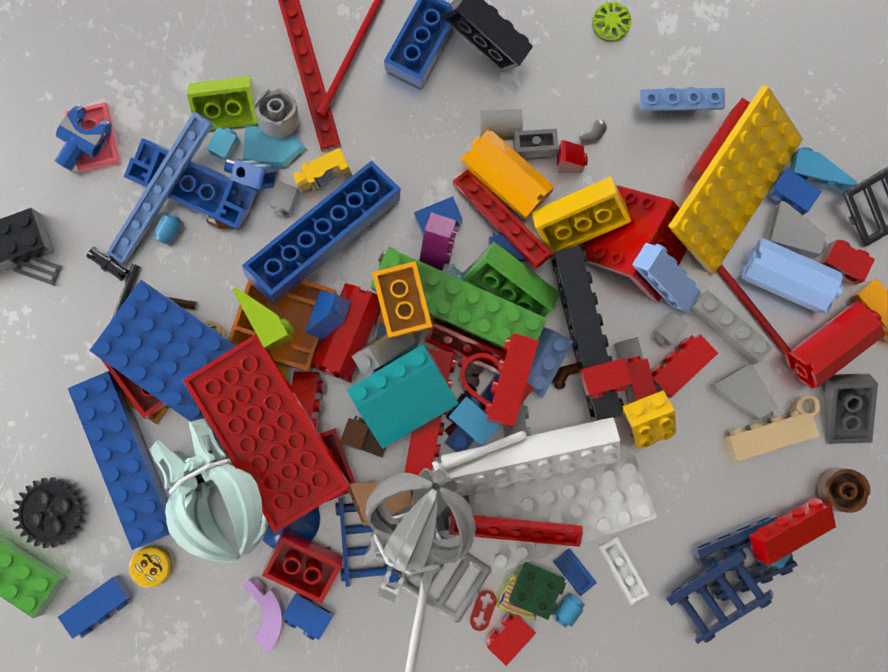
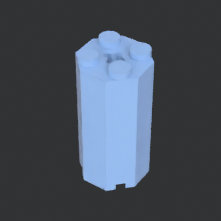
M764 238L758 240L747 258L749 260L747 266L744 265L741 279L817 313L827 314L831 309L834 298L838 299L843 291V287L840 286L843 280L841 272Z

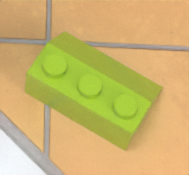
M251 76L189 83L187 98L191 113L193 114L195 111L212 122L214 125L210 130H217L218 127L225 129L226 127L258 125L255 114L256 98Z

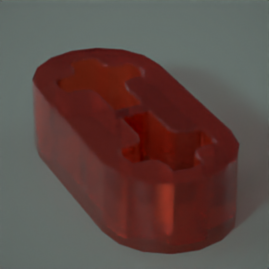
M490 589L481 590L474 603L470 615V625L476 631L485 630L490 623L497 600L494 592ZM486 594H490L492 602H488L486 608H482L483 600L480 599L481 596L485 597ZM482 611L484 612L483 620L485 623L477 626L476 621L473 619L474 617L478 618Z

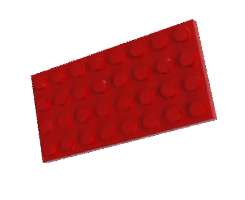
M257 334L183 379V382L234 467L249 473L257 483L261 496L262 513L274 533L350 488L349 482L268 348H264Z

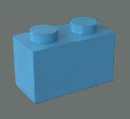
M465 397L448 417L477 443L483 446L500 425L486 421L488 415L484 414V411L480 409L482 404L474 397L470 399Z

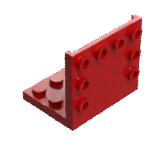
M616 185L627 206L631 222L577 246H581V250H585L587 263L628 276L652 301L659 303L662 296L632 264L644 245L648 243L654 246L659 244L667 249L666 253L673 257L679 266L687 248L668 226L680 208L671 199Z

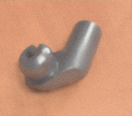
M596 120L591 132L580 133L581 144L596 142L602 138L607 130V124L604 120Z

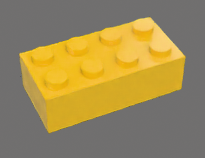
M611 176L532 211L535 228L552 253L574 247L631 222L627 206Z

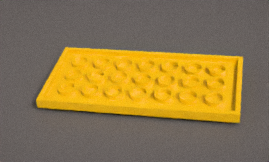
M761 86L668 226L704 269L711 274H715L718 267L722 264L728 252L732 249L734 243L744 231L757 208L767 196V193L803 140L768 86Z

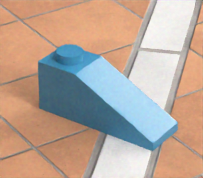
M799 148L792 155L790 170L810 183L841 190H847L857 184V181L821 153L814 152L811 148Z

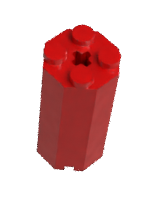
M345 283L340 296L351 301L346 318L339 327L323 340L321 339L311 367L351 383L358 369L352 356L368 345L381 307L377 294L368 290H361V287Z
M855 301L785 354L788 367L791 371L796 369L798 372L796 377L809 388L819 387L884 337L885 333L880 323L882 320L880 314L875 310L871 311L860 301Z

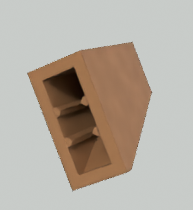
M349 483L350 488H348V491L362 525L369 526L367 523L366 504L371 492L379 483ZM413 490L399 493L385 500L386 508L391 515L411 506Z

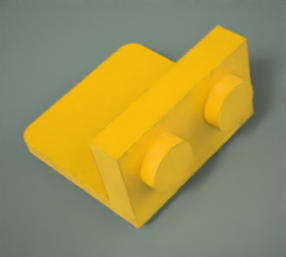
M664 390L623 406V412L632 427L636 449L647 448L655 442L668 440L676 434L675 409Z

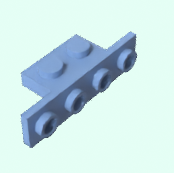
M725 88L641 89V111L722 110L725 108Z

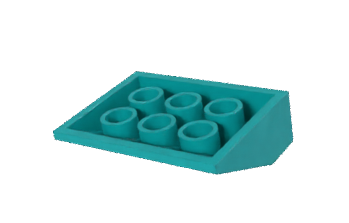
M424 344L346 389L382 449L459 405Z

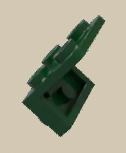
M525 562L509 596V602L512 605L549 620L550 615L553 616L557 609L558 603L556 601L558 596L563 594L566 587L565 578L562 575Z

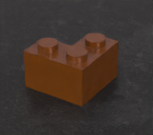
M356 415L354 419L348 418L340 443L384 458L387 447L382 449L364 419Z

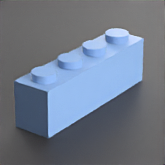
M646 243L632 265L671 307L688 313L701 293L695 286L696 282L687 277V272L676 264L677 261L666 253L667 249L659 244L654 246Z

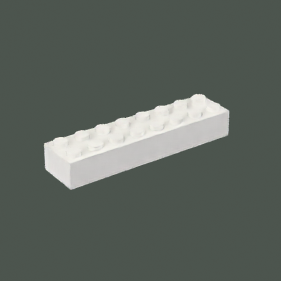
M614 417L527 436L524 440L445 471L448 472L449 478L457 482L455 493L463 497L470 492H485L489 488H503L515 482L526 483L537 477L548 478L555 473H570L574 469L582 467L588 469L600 463H614L620 459V438ZM477 448L442 455L441 461L444 462Z

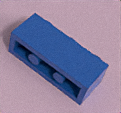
M117 575L58 616V619L72 639L79 635L83 638L93 631L92 626L97 622L101 625L110 619L112 611L116 609L119 612L128 606V600L133 595L121 577Z

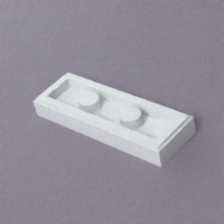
M617 536L598 547L630 605L650 595Z

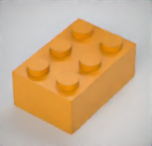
M416 261L372 272L389 339L433 328Z

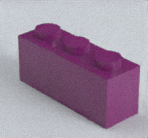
M434 213L430 214L424 230L420 262L443 271L445 263H450L458 230L454 229L456 220Z

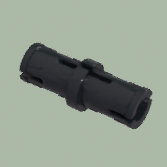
M95 246L88 251L91 255L87 253L86 257L101 266V270L104 272L108 271L120 281L127 277L125 273L128 274L129 270L118 264L113 257L107 256Z

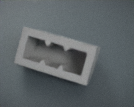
M522 109L480 111V137L489 130L497 134L502 140H513L515 131H523Z

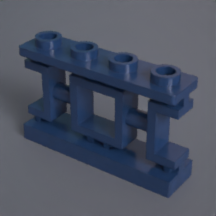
M769 515L692 548L694 555L698 558L701 566L710 563L713 566L718 563L716 557L713 555L706 556L724 548H727L724 550L726 557L740 548L751 547L753 552L751 540L748 539L750 538L749 535L756 532L759 528L774 522L777 516ZM791 553L787 563L781 569H777V567L767 569L766 563L756 559L758 565L747 570L756 583L765 584L772 581L773 576L778 574L786 575L793 572L792 568L798 566V564L793 560ZM733 570L736 579L740 580L731 584L735 592L741 591L743 593L750 591L744 580H741L742 577L737 570ZM718 582L709 585L715 599H721V601L729 600L725 591L720 589L722 587Z

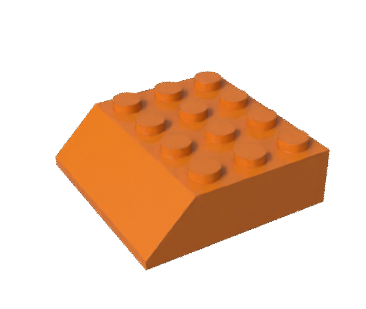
M248 280L244 293L277 314L280 318H285L290 322L295 331L292 333L294 340L272 352L270 351L277 363L305 372H312V361L321 339L304 331L319 292L338 294L335 289L303 280L276 304L272 305ZM239 305L228 340L236 346L256 334L241 305Z

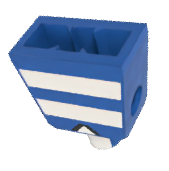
M246 158L236 159L235 161L228 159L224 165V171L232 174V181L259 190L274 187L279 168Z

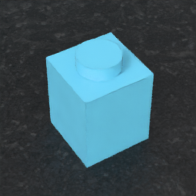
M218 127L206 149L211 155L226 162V160H231L240 144V140L236 136L237 133L227 127L225 130Z

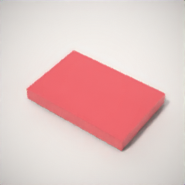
M106 102L84 107L86 109L83 118L84 130L93 129L103 120H107L112 124L109 107ZM113 125L105 146L96 158H92L85 153L82 154L76 163L79 172L121 163Z

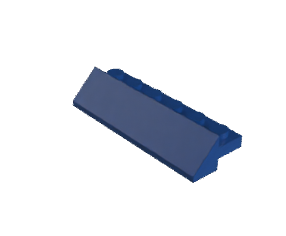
M141 138L135 157L130 158L124 177L147 187L170 150L150 140ZM191 160L168 198L238 229L252 210L250 207L257 190L232 181L230 177Z

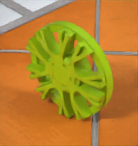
M618 2L603 3L594 14V30L603 39L611 41L621 39L628 33L631 27V13H629L626 6L618 4ZM615 8L620 9L621 12L617 13ZM605 9L607 14H603L600 11ZM628 20V24H622L621 21ZM603 23L604 27L599 30L597 24ZM606 29L609 30L607 35L604 34ZM612 30H616L618 35L612 36Z

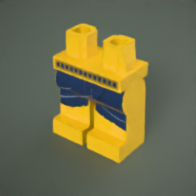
M340 148L312 160L309 164L307 162L301 164L303 170L292 174L302 192L311 188L314 192L320 190V187L327 186L333 179L344 175L347 180L353 176Z

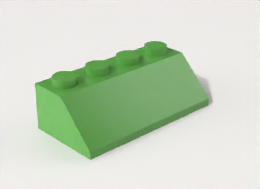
M495 242L481 253L463 278L465 282L543 317L554 310L560 295L559 291Z

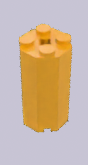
M487 130L481 137H476L470 145L473 148L470 152L467 151L460 159L463 166L524 221L532 215V211L544 203L554 189V186L493 131Z

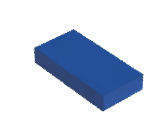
M570 548L553 560V563L579 596H582L597 583Z

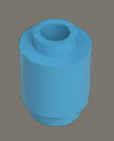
M170 213L167 216L162 215L154 231L155 235L153 238L169 246L182 226L179 223L180 218Z
M570 594L569 597H565L554 614L557 616L555 620L565 628L567 625L572 627L584 611L582 608L585 604L573 594Z

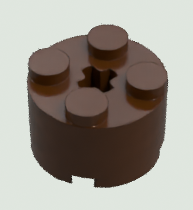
M831 469L817 482L820 500L832 504L833 511L854 513L860 511L866 506L871 492L867 478L860 472L852 469Z

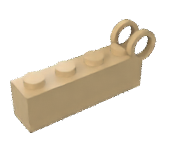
M812 395L797 397L792 403L793 411L790 412V417L783 418L780 415L770 418V423L764 425L761 421L750 424V429L743 431L742 428H737L729 431L730 435L725 436L724 439L731 460L738 462L819 437L820 435L813 418L820 411L819 400ZM804 400L810 405L808 413L802 409Z

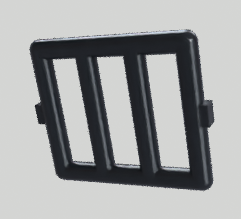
M888 166L843 192L844 200L851 215L848 218L851 225H855L864 246H869L888 235V225L886 226L871 185L881 180L888 198ZM862 190L878 228V231L871 235L867 233L853 198L855 194Z

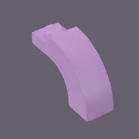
M252 577L242 586L258 602L262 609V625L253 638L268 653L278 642L285 623V619L281 617L285 612L284 605L274 587L266 592L264 590L266 588L265 585L258 578L255 580Z

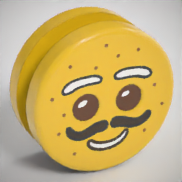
M155 545L138 550L132 556L129 564L131 578L136 584L145 588H152L163 584L169 579L173 571V559L170 553L163 547Z

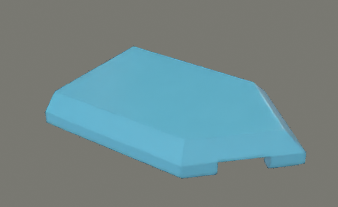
M259 126L245 127L243 158L279 168H286L298 155L307 150L293 133L285 139L279 140L264 134Z

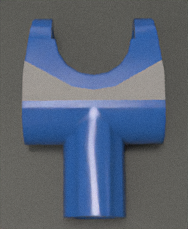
M81 105L74 106L68 112L56 131V137L66 143L54 161L69 171L73 170L83 153L96 158L105 146L112 130V124L107 120L101 121L93 129L84 130L83 118L86 109Z

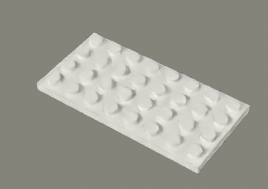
M628 436L620 438V459L614 463H600L588 469L582 467L574 469L570 473H555L548 478H533L526 483L515 482L503 488L493 487L485 492L475 491L467 493L473 514L476 516L583 526L581 544L657 518ZM482 538L494 574L574 547Z

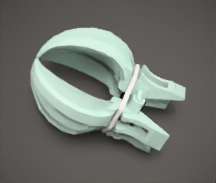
M206 418L191 421L189 425L195 457L186 459L179 451L172 452L159 440L149 450L152 453L151 455H153L155 463L164 475V488L170 490L169 494L171 496L166 503L165 510L168 530L177 544L190 554L211 561L233 562L240 559L241 555L245 556L252 552L262 542L268 531L269 523L262 513L259 489L249 473L234 467L221 443L214 438ZM201 437H205L207 449L205 448V445ZM214 485L219 488L231 516L237 536L239 554L229 547L210 512L207 496L209 488Z

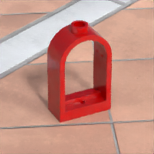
M477 353L470 357L464 355L457 364L461 368L459 375L461 387L466 394L474 397L486 408L488 401L468 386L465 380V370L471 363L480 360L487 361L498 368L500 360L487 353ZM528 382L524 390L521 404L525 401V399L534 389V387L531 386Z

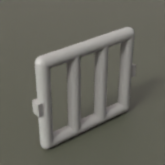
M468 552L461 558L463 560L438 600L428 595L426 601L427 605L455 623L461 621L472 601L477 600L480 595L478 593L491 573L490 566ZM471 564L481 572L457 611L454 612L445 606V603ZM406 577L401 588L418 598L420 587L418 588L408 582L410 577Z

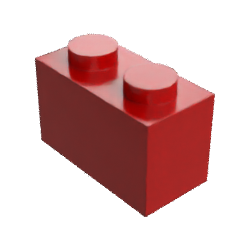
M835 240L828 245L820 263L841 272L844 279L857 285L865 281L875 259L870 257V254L864 250L852 248L847 241Z
M625 358L579 370L586 396L592 395L593 399L605 396V391L613 389L614 393L627 390L626 385L632 384Z
M509 613L501 622L503 626L498 631L493 630L486 638L488 641L486 643L487 648L505 666L512 661L536 634L535 630L520 615L514 613L513 615Z

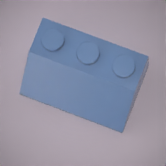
M543 327L539 336L538 346L527 380L534 387L531 394L540 399L544 397L574 342L546 327Z

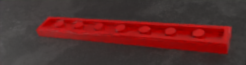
M278 0L321 151L340 147L341 142L330 106L324 117L317 114L326 91L300 1Z

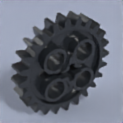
M50 477L49 481L47 478H41V483L36 480L33 481V486H25L27 493H19L23 499L15 500L19 508L13 509V512L18 513V516L13 518V521H19L20 523L15 529H23L20 537L28 535L27 543L35 540L34 546L38 547L42 544L43 548H49L50 545L52 548L58 547V542L60 545L66 544V539H74L72 533L80 532L76 526L84 524L80 517L86 516V513L80 512V509L86 507V504H79V501L84 497L76 496L79 491L78 488L71 490L73 483L64 485L65 479L57 481L56 477ZM43 493L47 498L45 504H42L40 501V496ZM62 500L67 503L65 511L60 508ZM34 514L39 518L37 525L32 520ZM54 521L58 522L59 524V530L57 532L54 531L52 527Z

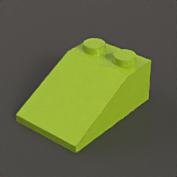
M238 288L232 289L264 348H268L272 352L294 340L292 333L295 331L289 321L285 318H280L277 314Z

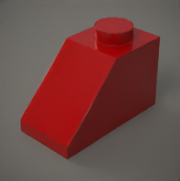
M561 140L557 152V172H582L584 166L588 164V154L584 153V146Z

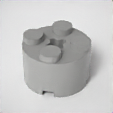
M276 88L277 90L274 91L268 89L260 93L255 100L257 122L264 134L282 140L293 133L299 125L300 118L294 95L286 89Z

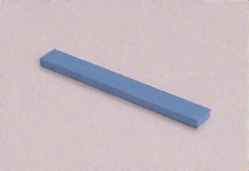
M193 112L106 252L107 255L113 257L114 260L122 265L127 264L214 125L212 122L199 113Z

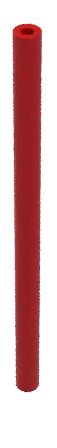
M383 0L373 1L317 111L318 115L325 116Z
M721 264L717 269L719 275L784 355L791 350Z

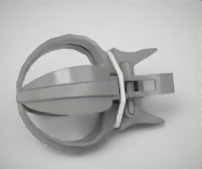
M424 468L419 476L411 473H397L379 483L371 492L366 504L367 523L375 533L370 535L371 543L361 564L365 565L377 559L389 565L377 593L378 596L394 603L406 577L419 581L421 578L424 593L427 594L436 572L443 569L441 563H456L458 559L464 557L471 549L476 531L473 512L467 501L455 493L457 482L448 477L447 471L440 468L436 471ZM413 490L410 511L406 514L392 516L386 508L385 500L399 493ZM449 506L455 517L459 535L454 538L441 539L435 528L436 519ZM392 571L401 575L396 588L387 585Z

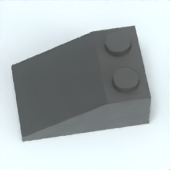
M869 373L835 374L825 381L824 396L827 441L829 444L872 443L878 383Z

